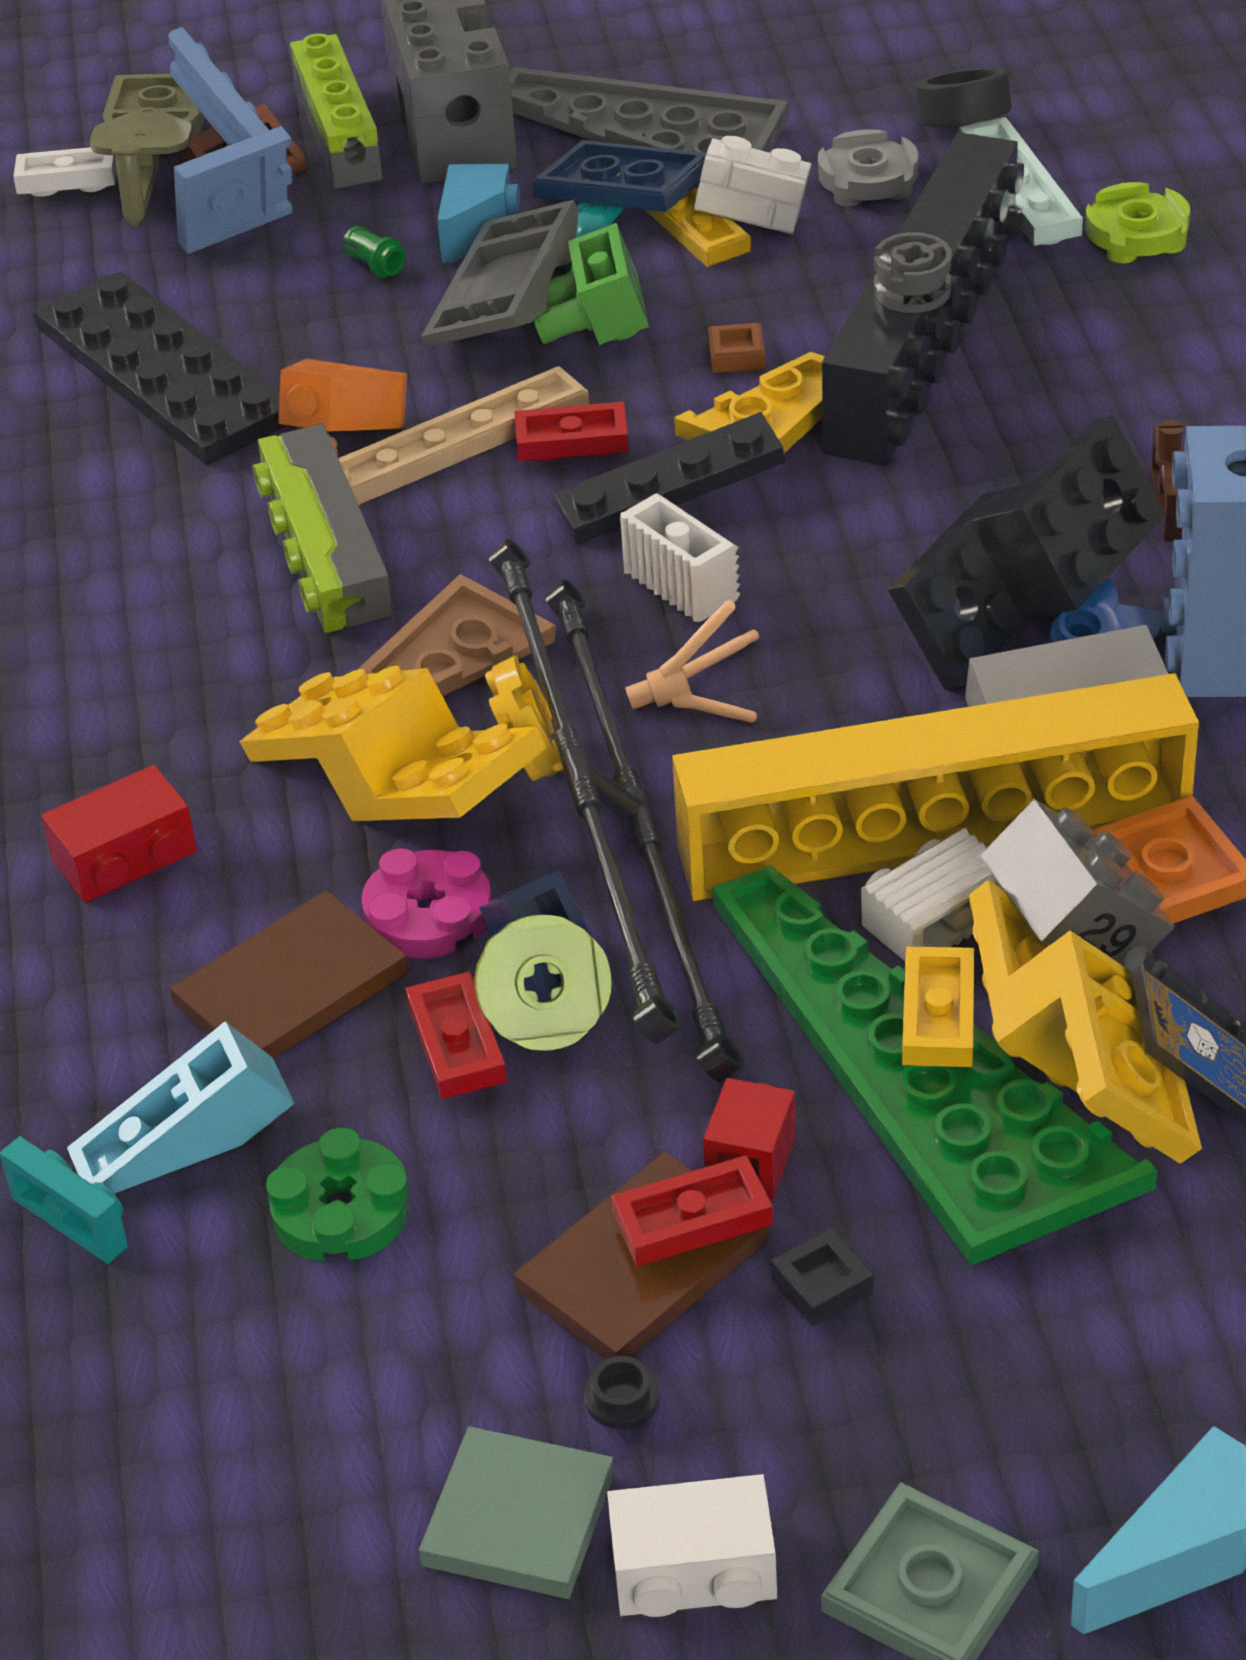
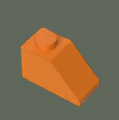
M312 359L302 360L281 369L278 424L303 428L324 424L326 431L401 429L405 423L407 373Z

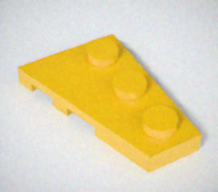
M809 352L759 376L760 385L739 396L730 390L715 397L714 408L697 416L694 412L688 410L674 417L675 436L690 440L762 412L782 444L784 453L787 452L823 418L822 361L825 356Z

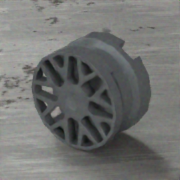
M917 232L896 234L882 240L875 248L874 270L877 273L874 278V296L877 301L888 309L902 313H921L943 305L951 293V275L949 272L951 271L952 250L947 242L937 236ZM921 297L927 298L929 302H926ZM904 299H910L908 304H904Z

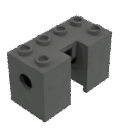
M380 0L390 88L401 122H407L409 147L421 184L446 180L449 164H509V170L518 168L509 64L495 27L488 28L485 0Z

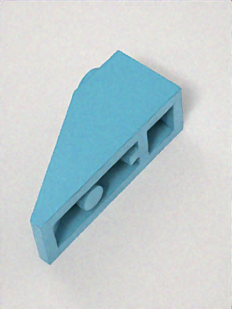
M225 1021L68 1146L67 1149L80 1177L92 1185L95 1182H100L115 1194L242 1146L295 1103L273 1058Z
M1215 1426L1210 1429L1074 1579L1072 1627L1082 1634H1086L1242 1574L1246 1570V1446Z

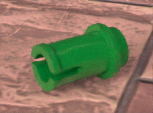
M362 226L352 227L344 236V241L357 246V249L347 244L342 245L344 254L368 265L376 276L383 278L394 276L403 269L406 262V253L397 239L392 237L381 238Z

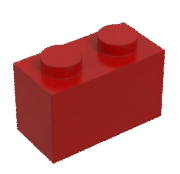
M155 765L41 815L52 862L84 903L197 852L189 807Z

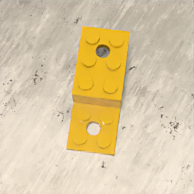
M397 665L371 674H366L364 669H358L340 677H332L330 672L319 674L299 687L298 691L301 696L289 705H278L261 714L255 720L258 728L239 741L250 762L317 758L352 821L460 818L547 749L536 727L508 729L506 724H499L480 731H471L467 726L459 728L428 668L401 671Z
M989 880L969 894L974 920L972 931L979 945L984 970L982 982L988 992L994 1021L992 1032L999 1046L1010 1056H1020L1042 1070L1056 1085L1060 1087L1067 1086L1078 1093L1081 1101L1091 1113L1098 1117H1107L1128 1130L1143 1146L1147 1148L1154 1147L1180 1164L1200 1151L1202 1146L1185 1080L1145 1052L1132 972L1072 931L1067 932L1050 946L1042 943L1007 893Z

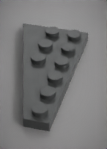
M513 67L509 73L514 114L597 142L707 153L712 138L721 140L725 136H737L748 140L752 145L751 148L770 153L789 119V101L520 67Z

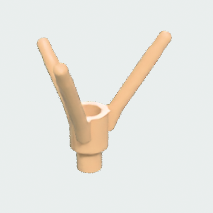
M725 601L672 658L660 666V669L646 673L647 680L625 687L633 710L656 702L658 707L672 703L675 708L696 709L749 723L756 721L757 714L754 711L692 695L687 680L757 641L759 633L756 630H750L684 665L735 610L736 606L733 601Z

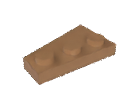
M459 574L358 669H364L366 674H371L396 665L400 667L401 671L428 668L442 696H445L484 677L485 673L491 671L494 665L514 655L518 656L519 660L531 654V650L516 604ZM535 614L545 646L554 643L556 625Z

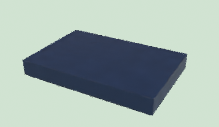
M582 140L532 181L535 198L562 201L574 200V202L667 212L700 183L706 153Z

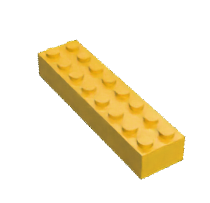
M1173 673L672 755L677 846L692 901L713 898L712 887L770 865L794 884L898 867L915 857L919 849L928 841L933 839L942 841L964 828L967 829L970 836L975 835L978 842H984L986 848H988L1034 799L1058 813L1064 807L1072 810L1092 830L1193 795L1199 721L1176 674Z

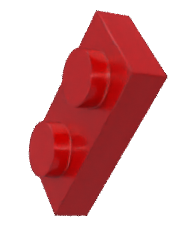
M624 402L514 411L518 461H551L556 458L588 455L603 457L612 453L629 452Z
M470 971L405 988L408 1008L441 1100L507 1083L505 1062L490 1023L479 1008L475 994V984Z
M747 1155L611 1196L613 1216L636 1267L773 1225V1206Z

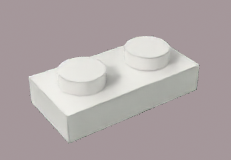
M91 147L17 154L13 176L17 194L31 193L34 196L43 197L52 195L58 190L80 189L85 192L102 190L107 186L115 185L117 171L116 155L97 154L91 150Z

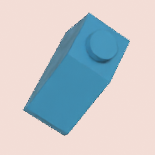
M509 164L448 165L437 219L442 263H453L465 257L485 221L519 213V185L510 184Z

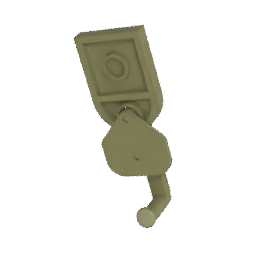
M170 74L115 75L103 112V123L93 128L90 137V146L93 152L101 155H116L122 213L131 228L141 227L159 168L161 154L175 153L185 149L190 144L191 137L199 134L202 130L204 115Z

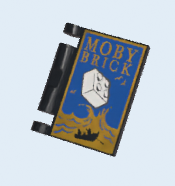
M1136 946L1132 948L1125 957L1124 965L1126 969L1132 972L1145 1052L1246 1125V1024L1237 1017H1230L1228 1010L1166 963L1155 961L1154 954L1145 947Z

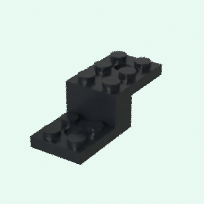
M1114 416L1096 419L1035 481L982 494L887 590L943 689L962 687L967 682L970 658L993 654L1023 621L1078 610L1166 514ZM1102 493L1104 496V508L1102 507L1099 500L1102 496ZM957 598L961 609L960 617L956 615L953 608Z

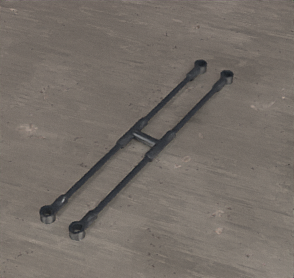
M506 539L489 555V560L494 569L503 577L510 601L517 606L556 729L554 741L577 813L585 820L632 967L629 977L639 1006L633 1013V1019L640 1032L655 1044L664 1042L682 1025L678 1012L664 997L655 967L647 961L600 817L601 803L627 820L637 852L641 857L645 858L694 1005L692 1017L702 1047L696 1053L697 1059L704 1071L712 1079L722 1083L726 1081V1078L731 1077L744 1066V1058L737 1046L727 1037L717 1006L709 1000L659 853L662 845L637 771L629 765L587 642L589 631L582 614V609L586 606V600L571 582L564 579L545 595L548 605L560 618L567 641L574 646L615 769L613 780L588 764L578 731L571 727L530 601L532 590L525 571L530 566V560L519 545L510 539Z

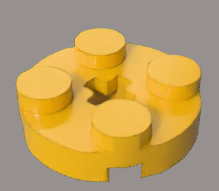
M516 655L494 665L491 671L485 673V677L494 697L489 699V704L498 724H506L508 729L536 727L547 747L546 750L524 766L527 774L535 782L545 776L550 777L564 770L555 741L550 738V735L554 733L547 700L524 662L519 664L518 656Z

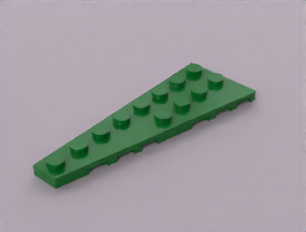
M771 865L712 887L713 906L970 1266L1156 1189L1157 1170L1148 1159H1144L1140 1163L1112 1142V1131L1098 1120L1092 1124L1087 1123L1063 1104L1062 1092L1048 1081L1042 1084L1032 1080L1014 1065V1062L1011 1061V1056L994 1039L974 1024L972 1067L902 1065L905 970L899 965L893 969L889 968L868 951V941L854 930L849 933L843 931L830 922L821 912V904Z

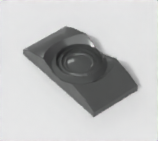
M574 200L485 221L421 335L425 346H434L521 326L532 322L545 313L548 287L555 268L571 263L568 241L576 238L579 212Z

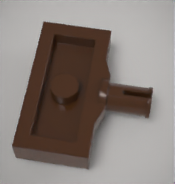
M1172 419L1162 421L1159 426H1153L1150 465L1153 489L1166 514L1160 521L1164 541L1182 539L1183 528H1177L1176 499L1178 489H1173L1172 459L1174 451H1184L1185 447L1181 448L1184 427L1183 423Z

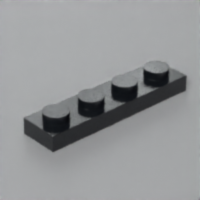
M759 412L554 493L558 510L575 542L580 544L620 528L621 513L656 493L675 505L682 504L786 463L784 449L763 413Z

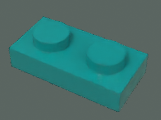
M21 1136L0 1152L8 1187L14 1201L106 1264H109L128 1248L121 1220L123 1207L117 1196L106 1185L100 1182H95L92 1185L74 1173L68 1163L58 1153L52 1150L43 1152Z

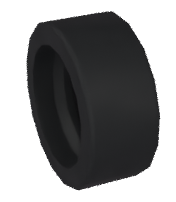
M990 67L951 71L924 78L915 84L919 122L925 126L940 127L972 124L1008 114L1012 109L1008 71L1002 68Z

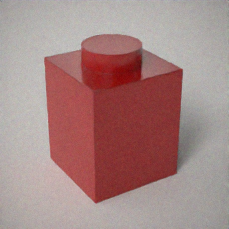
M726 1078L703 1138L705 1167L747 1155L768 1198L774 1199L796 1139L795 1091L773 1087L764 1083H752Z

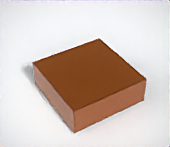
M761 323L708 327L712 373L766 369Z

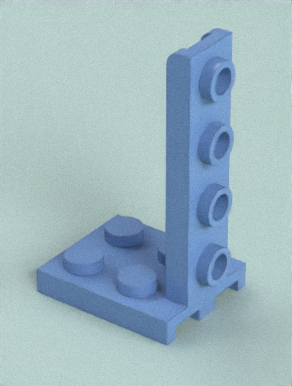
M180 27L172 30L168 35L169 46L175 52V61L170 64V75L228 144L227 147L174 167L177 238L184 251L190 254L292 213V205L287 200V185L292 184V168L287 163V147L292 146L291 137L282 126L269 130L263 124L253 104L249 101L245 102L234 89L227 73L220 72L211 62L205 47L201 43L196 44L184 28Z

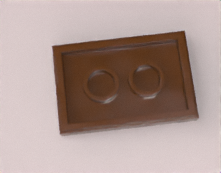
M325 890L170 987L173 1004L208 1035L226 1021L275 1059L409 972L407 955Z
M664 1151L513 1274L514 1286L518 1293L603 1358L608 1359L615 1356L632 1357L769 1240L768 1227L636 1267L613 1216L611 1196L692 1171Z

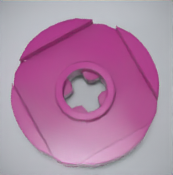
M404 848L393 849L381 856L379 869L367 880L362 892L364 921L407 955L408 958L428 959L448 955L457 951L456 941L466 938L472 932L473 939L475 940L488 927L479 907L492 901L489 880L481 870L480 859L477 855L468 851L453 853L443 850H422L412 852ZM433 899L429 908L418 907V902Z

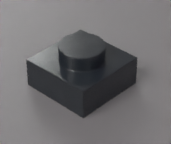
M831 1228L771 1260V1279L812 1326L873 1294V1274Z

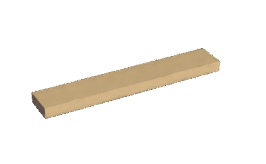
M557 366L338 459L358 505L515 439L514 411L589 405L588 390L560 366Z

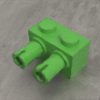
M617 223L569 240L568 245L572 261L571 271L551 279L548 287L546 312L534 320L542 343L547 344L560 337L588 328L589 332L594 331L598 343L601 345L612 340L621 341L628 339L639 330L649 327L638 274Z

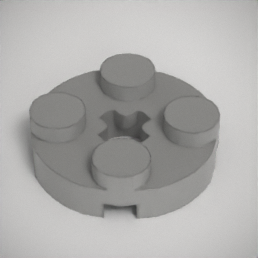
M869 129L846 132L832 139L831 149L825 152L822 147L818 153L819 181L825 189L833 193L834 201L839 205L846 207L856 206L862 201L886 198L903 200L910 197L913 193V183L918 177V151L910 140L902 136L900 145L896 142L888 141V132Z

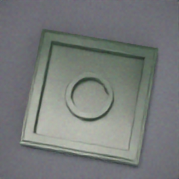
M468 1426L418 1550L421 1566L570 1600L606 1499L607 1491L615 1473L613 1457Z
M900 1482L821 1595V1612L914 1660H977L1037 1568L1038 1550Z

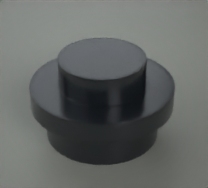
M629 1356L611 1357L598 1364L587 1380L584 1389L585 1406L589 1415L603 1426L613 1429L633 1428L646 1422L656 1412L660 1400L659 1385L652 1372L638 1359Z

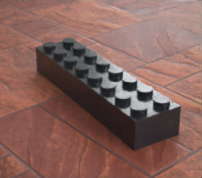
M957 132L898 234L906 232L926 233L937 236L947 242L952 250L951 271L949 272L951 275L950 297L943 305L921 313H902L888 309L880 304L874 296L875 274H877L875 271L822 361L823 454L887 466L897 446H904L906 444L912 418L915 414H922L930 385L932 383H939L947 354H954L956 352L964 323L970 324L974 318L978 297L980 294L986 295L988 293L995 266L1001 267L1005 261L1008 242L1010 239H1017L1019 236L1023 211L1022 208L1016 207V195L1019 194L1022 187L1024 164L1017 162L1018 141ZM921 297L926 302H929L927 298ZM904 299V304H908L910 299Z

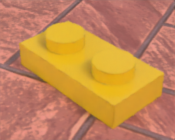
M906 946L902 1065L972 1067L974 948Z

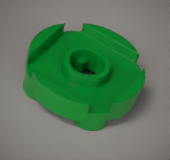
M348 1128L331 1129L325 1132L319 1141L297 1150L285 1159L268 1176L266 1181L275 1234L290 1251L308 1260L325 1262L324 1253L339 1254L347 1252L348 1261L371 1256L395 1240L405 1227L408 1217L407 1203L410 1196L406 1172L401 1161L386 1147L370 1140L360 1139L355 1131ZM340 1192L351 1193L352 1201L347 1204L339 1200L325 1204L327 1197Z

